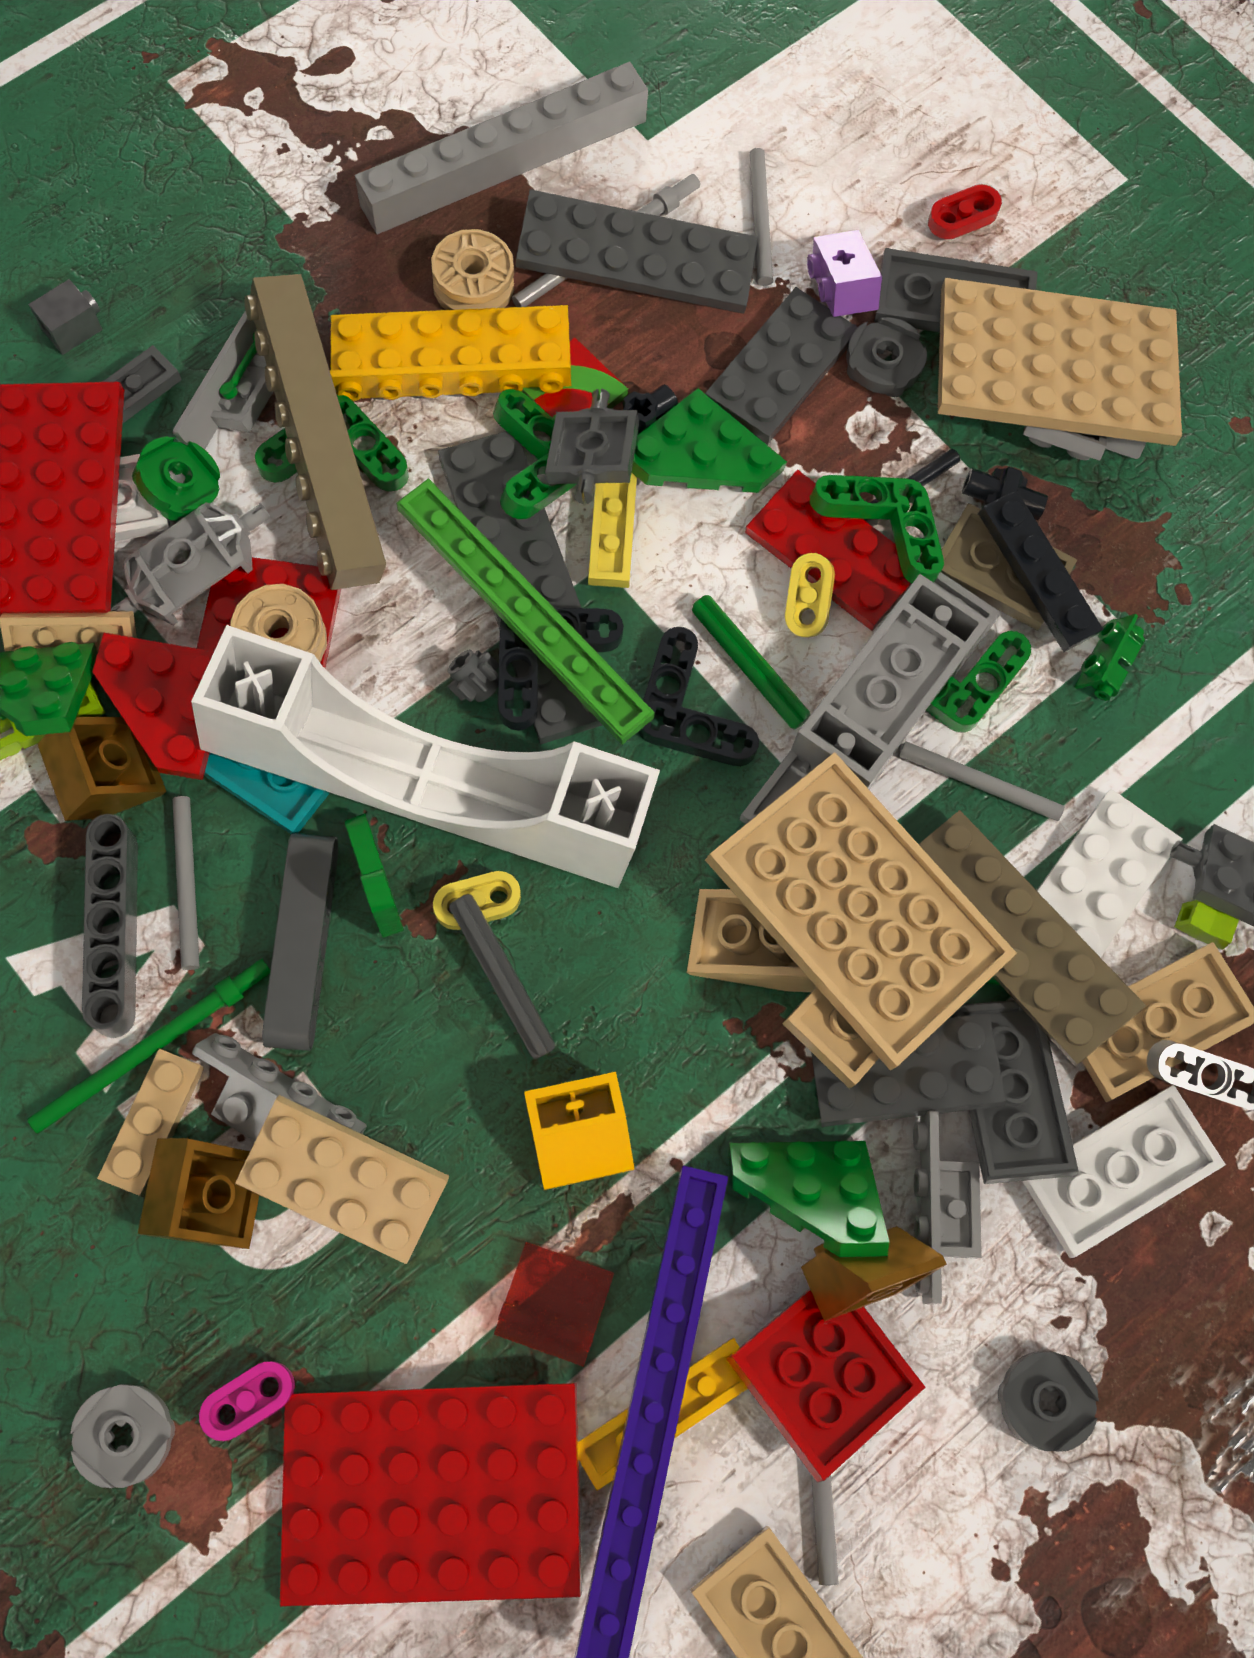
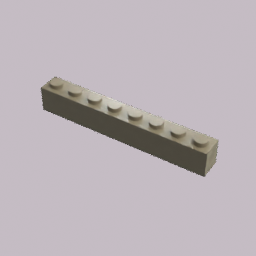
M302 275L254 277L250 295L245 296V311L248 320L255 322L257 329L254 335L256 350L259 356L265 357L267 364L265 366L267 389L269 392L274 391L277 399L275 403L277 424L280 428L285 427L287 439L285 440L286 456L289 464H295L298 475L295 479L297 495L300 501H306L309 512L306 514L307 530L309 536L316 538L318 543L317 564L319 572L322 576L327 575L331 590L380 583L386 567V560Z

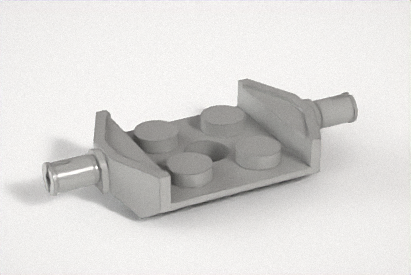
M205 502L126 558L123 567L128 585L125 592L128 597L113 606L111 611H133L135 613L137 610L142 611L145 609L148 613L174 626L178 623L173 615L175 611L241 566L247 573L253 570L251 544L248 536L251 534V530L270 519L271 516L261 503L239 518L236 513L231 515L213 503ZM184 550H191V554L185 562L175 564V559L179 553Z

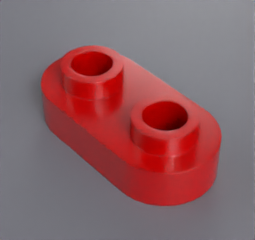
M979 184L939 199L932 206L928 218L929 229L939 238L955 239L993 223L998 216L1002 205L1001 196L993 187Z

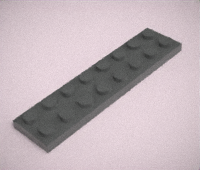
M505 431L438 450L439 460L456 507L554 608H581L545 508L528 519L512 518L501 508L500 498L506 483L529 466L521 444ZM529 490L527 491L526 495L523 496L526 499H528L530 495ZM493 610V613H494V615H495V618H496V621H497V624H498V627H499V630H500L501 618H500V617L496 614V612ZM580 622L581 636L586 638V622ZM515 633V647H523V641ZM538 658V713L533 726L540 745L602 726L599 720ZM514 660L511 662L516 678L525 677L531 671L530 665L524 660Z

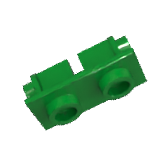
M1137 614L1112 619L1103 626V630L1098 634L1099 641L1096 647L1081 666L1082 673L1074 686L1076 689L1092 686L1096 689L1094 692L1095 696L1104 701H1108L1111 697L1118 694L1128 674V671L1118 664V661L1126 667L1131 666L1145 642L1143 637L1144 630L1134 625L1138 618Z

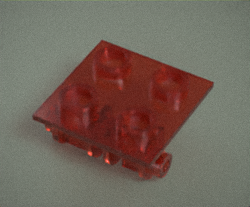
M526 1242L506 1300L502 1305L494 1335L584 1367L614 1273Z

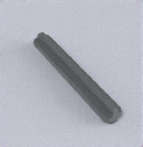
M466 894L449 905L454 918L530 1055L534 1059L546 1055L555 1048L554 1040L473 895Z

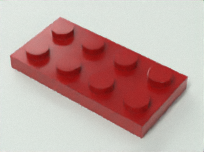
M797 469L746 526L745 533L791 569L795 561L807 553H817L827 558L835 571L832 601L873 631L912 585L903 576L896 545L864 519L833 518L817 513L810 504V495L816 483ZM812 568L808 572L807 578L810 583H816L820 580L821 571L819 568Z

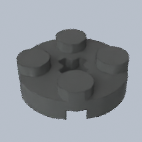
M891 317L880 318L878 323H871L867 325V321L861 324L851 336L846 353L847 375L850 379L858 382L870 391L886 394L890 397H899L905 392V389L913 386L920 378L927 359L926 347L923 350V345L919 341L920 334L912 325L905 321ZM885 350L892 352L891 358L893 361L882 360L877 353L883 354Z
M1032 1352L1026 1354L1011 1365L999 1386L998 1399L1001 1403V1410L1006 1424L1019 1440L1041 1451H1069L1085 1442L1095 1429L1097 1418H1095L1097 1411L1096 1401L1099 1402L1098 1390L1090 1373L1074 1358L1056 1352ZM1043 1389L1047 1392L1056 1390L1060 1396L1055 1402L1059 1409L1055 1414L1050 1410L1042 1411L1038 1403L1041 1401L1039 1394Z

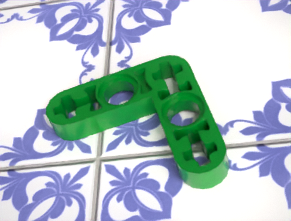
M508 389L502 391L497 399L493 411L494 419L538 460L506 483L500 498V505L504 512L512 518L528 519L577 484L546 485L538 479L537 475H546L545 470L551 441L540 440L533 432H544L552 439L555 420L523 392ZM529 490L530 495L528 499H526L523 496L526 495L527 491Z
M337 395L342 414L346 413L347 422L351 426L347 431L358 467L383 491L392 492L403 488L409 478L407 461L403 454L353 400L344 395ZM285 428L262 443L255 453L258 471L269 482H283L297 473L295 464H289L286 456L285 440L287 439ZM361 436H370L376 441L371 449L363 451L356 449L353 444ZM381 455L383 462L388 468L397 469V474L392 475L389 472L383 474L382 465L378 460ZM274 457L276 460L281 459L282 464L276 466L274 463L269 464L268 459Z
M825 475L817 480L810 495V504L817 513L833 518L890 520L903 576L911 584L919 574L933 583L935 582L944 567V558L928 493L921 483L907 478ZM867 492L874 495L878 503L872 504L864 501L859 493ZM912 526L918 528L923 533L924 538L911 536L905 527Z
M1017 631L1003 632L996 638L961 683L954 677H950L940 693H938L926 709V712L955 732L965 733L971 731L977 726L1031 655L1029 640L1024 634ZM1010 646L1015 647L1017 652L1011 656L1004 667L997 663L1006 649ZM983 672L993 675L997 681V688L991 691L982 689L977 684L976 675ZM970 696L975 699L976 702L971 707L968 715H965L963 718L956 715L958 708H961Z
M366 814L344 820L360 868L362 885L382 937L404 931Z

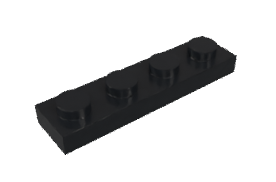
M1016 490L983 506L978 515L1062 651L1066 652L1099 634L1103 627L1018 491Z

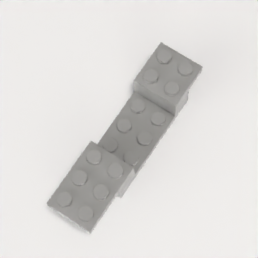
M940 572L934 583L919 574L800 728L791 751L747 806L739 820L747 824L834 752L870 790L883 773L891 756L950 677H954L996 622L1001 612L942 572Z

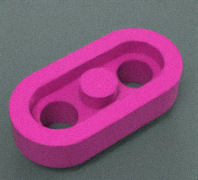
M262 1362L210 1394L204 1400L199 1412V1421L204 1433L214 1440H231L285 1407L295 1389V1381L291 1371L279 1362ZM268 1377L275 1378L279 1384L277 1393L272 1397L267 1396L262 1388L264 1381ZM226 1404L231 1405L236 1413L235 1419L230 1424H226L220 1419V1411Z

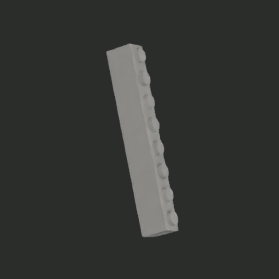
M627 62L355 175L360 207L375 233L385 232L646 122L648 88L631 62Z

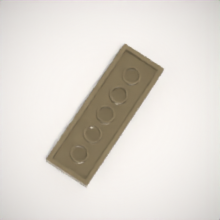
M960 810L919 843L920 847L1016 951L1017 954L993 978L1075 1067L1146 1007L1141 999Z

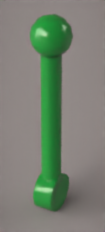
M255 332L252 337L253 343L232 378L219 389L221 395L226 400L233 399L237 395L238 389L236 386L257 353Z

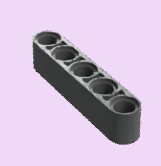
M104 814L93 819L86 832L82 1014L83 1019L90 1027L106 1037L117 1038L130 1031L136 1017L138 843L136 836L120 817L113 814ZM115 832L121 833V837L116 844L104 847V841L107 836ZM120 874L121 877L117 886L109 890H103V884L109 876ZM112 917L120 918L116 930L111 933L102 934V927L108 919ZM118 960L119 967L116 973L109 978H102L101 971L104 965L109 961ZM117 1004L118 1013L111 1022L102 1024L100 1016L103 1009L108 1005Z
M295 833L290 835L263 1022L262 1040L264 1047L311 1051L313 1048L338 861L337 837Z

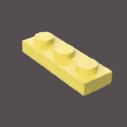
M631 473L630 483L595 484L588 585L629 588L637 477L633 473Z

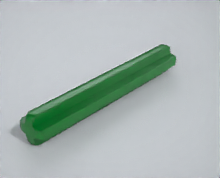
M704 595L693 604L692 613L789 727L797 729L802 726L809 718L810 711L710 595Z

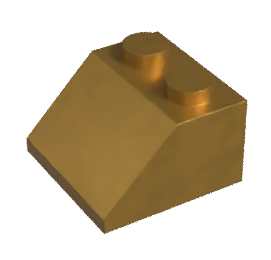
M76 717L71 732L46 734L37 744L65 821L95 819L104 814L114 815L160 797L166 792L159 771L123 717Z
M157 1138L138 1234L250 1249L259 1195L235 1184L250 1151L188 1138Z
M896 1226L887 1229L890 1242L888 1256L838 1257L825 1249L823 1243L813 1249L816 1257L802 1265L801 1269L824 1321L901 1293L946 1266L947 1263L943 1255Z

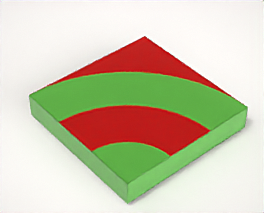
M575 337L570 341L572 387H563L562 390L556 393L543 392L539 387L523 388L521 391L554 420L556 412H575L590 408L592 393L596 389H599V394L601 389L609 392L610 397L607 408L610 409L614 408L628 395V388Z

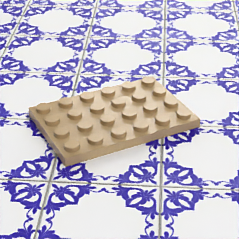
M945 278L941 288L938 414L1176 446L1182 437L1176 310Z
M835 752L717 847L705 859L709 866L890 1071L898 1067L1017 954Z

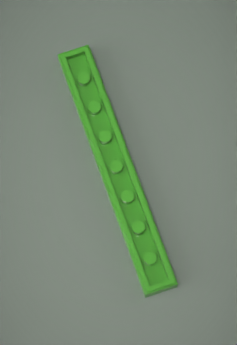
M429 478L396 503L398 511L621 745L654 719L655 712Z

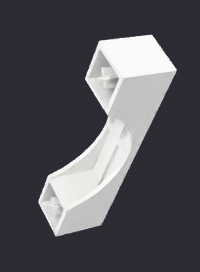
M228 625L224 629L191 701L201 750L615 888H619L635 851L660 772L658 769L575 741L566 746L547 751L505 752L473 747L437 737L409 726L357 697L338 682L321 665L314 654Z

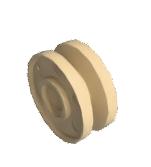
M479 229L460 230L447 235L436 246L431 257L434 295L441 307L445 310L505 308L509 304L514 292L513 255L504 241L492 233Z
M273 584L253 590L237 604L231 618V627L312 653L319 662H321L327 647L326 627L314 600L296 587L286 584ZM279 628L289 629L281 638L270 637Z

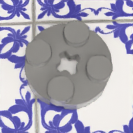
M120 1384L96 1392L83 1403L72 1422L70 1434H73V1451H71L73 1463L86 1480L99 1487L125 1488L145 1481L162 1466L171 1448V1441L175 1435V1424L170 1417L168 1407L155 1392L143 1386ZM129 1423L133 1428L130 1434L133 1438L130 1447L121 1445L115 1449L111 1445L115 1438L114 1433L111 1431L112 1427L115 1424L122 1427Z

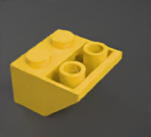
M616 1072L524 1092L544 1190L634 1170L627 1120Z

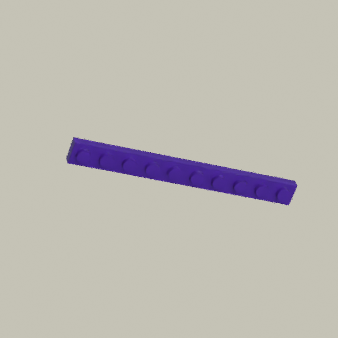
M684 1165L680 1169L574 1658H629L728 1176Z

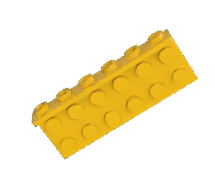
M568 305L331 315L330 374L336 394L344 395L353 401H357L361 398L394 400L407 396H423L426 398L455 394L477 396L481 393H501L508 389L522 391L523 388L539 387L546 393L559 392L563 387H572Z

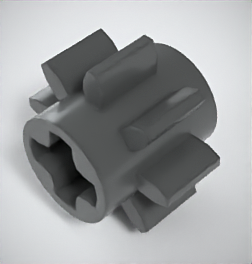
M466 650L459 654L448 668L450 678L453 680L448 688L461 701L466 698L469 702L473 701V699L477 702H482L488 699L499 687V675L496 672L499 668V663L487 651L482 654L479 650L475 653L472 650Z

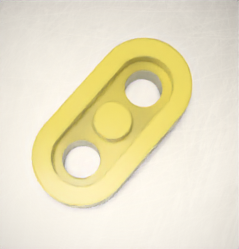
M807 553L802 555L795 561L791 569L785 621L791 632L805 638L819 635L826 628L829 620L835 571L831 562L820 554ZM812 568H819L821 571V578L816 583H810L807 578V574ZM807 609H812L815 613V619L811 624L805 625L801 619L802 613Z
M494 871L441 887L434 897L433 909L438 922L442 926L451 930H460L461 928L453 914L448 911L449 905L453 901L466 894L473 895L487 922L507 917L517 910L521 901L520 886L518 881L507 872ZM496 891H503L507 894V898L502 903H495L491 900V895Z

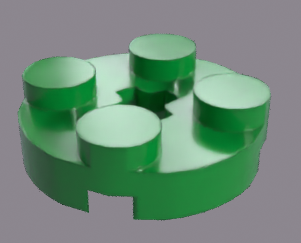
M165 436L152 440L142 449L132 473V480L143 498L151 506L159 510L162 516L171 521H178L205 502L213 503L219 492L218 480L220 472L212 456L198 444L189 441L188 445H185L181 442H173L175 437ZM169 471H172L175 475L182 473L186 477L184 482L178 483L170 477Z

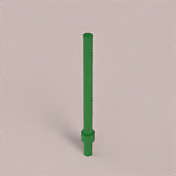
M261 958L234 978L228 975L214 985L215 991L29 1117L27 1121L35 1133L39 1134L223 1006L227 1005L230 1008L244 998L243 993L270 975L271 969Z

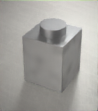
M70 279L28 304L40 328L62 355L103 330L96 316L100 312L98 304L87 290L80 292Z

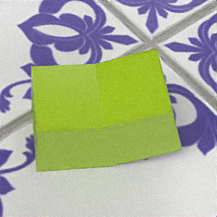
M1198 900L1182 904L1174 927L1206 944L1214 942L1217 948L1223 950L1232 942L1239 919Z

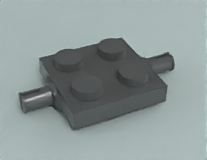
M599 389L593 391L590 408L575 412H556L545 474L548 484H577L575 500L581 504H584V497L586 504L591 503L596 483H630L639 427L637 410H613L607 408L610 395L604 389H601L600 394Z
M1213 824L1205 832L1203 846L1200 851L1178 840L1171 849L1170 857L1193 867L1196 881L1193 899L1254 926V842L1216 824Z

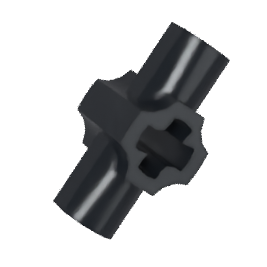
M664 384L651 393L641 394L635 391L624 398L623 410H637L639 418L637 435H639L676 406L678 400L674 392Z
M1011 467L1004 469L996 468L991 475L971 468L962 488V494L984 501L982 507L1017 490L1035 520H1039L1042 516L1048 500V495L1026 488L1028 480L1022 475V471Z

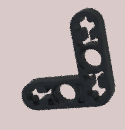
M554 608L580 635V622H586V638L583 639L596 652L612 651L622 642L623 621L613 610L599 608ZM501 619L498 691L500 720L506 727L512 730H525L533 725L538 713V657L524 642L523 647H515V632ZM600 624H608L610 630L609 637H600V632L598 631ZM514 660H524L530 665L531 671L525 677L515 678L509 675L506 670L507 666ZM514 690H522L523 707L526 708L522 711V716L519 717L514 716L513 710L510 709L514 706Z
M685 627L670 628L661 638L643 699L655 712V715L663 717V724L665 725H661L659 731L651 729V722H649L639 730L640 736L651 744L724 764L740 767L749 764L754 759L759 747L758 735L752 727L682 707L697 655L698 640L696 635ZM677 641H682L685 643V650L681 652L678 666L670 664L673 655L672 646H675ZM671 676L679 682L680 688L673 694H664L659 691L656 682L661 677ZM677 719L682 720L679 738L673 736ZM695 724L702 725L709 731L710 738L704 743H694L688 739L686 735L687 729ZM722 731L723 736L719 749L714 748L717 733ZM737 737L745 739L744 746L746 747L743 748L741 753L733 751L734 745L732 743L736 741Z

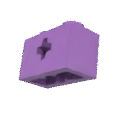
M859 230L814 237L813 253L807 257L808 273L811 279L815 278L818 284L820 300L827 303L832 316L837 317L878 310L882 275Z

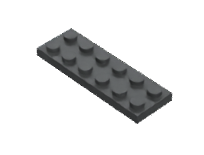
M530 189L516 257V267L744 314L748 302L758 236Z

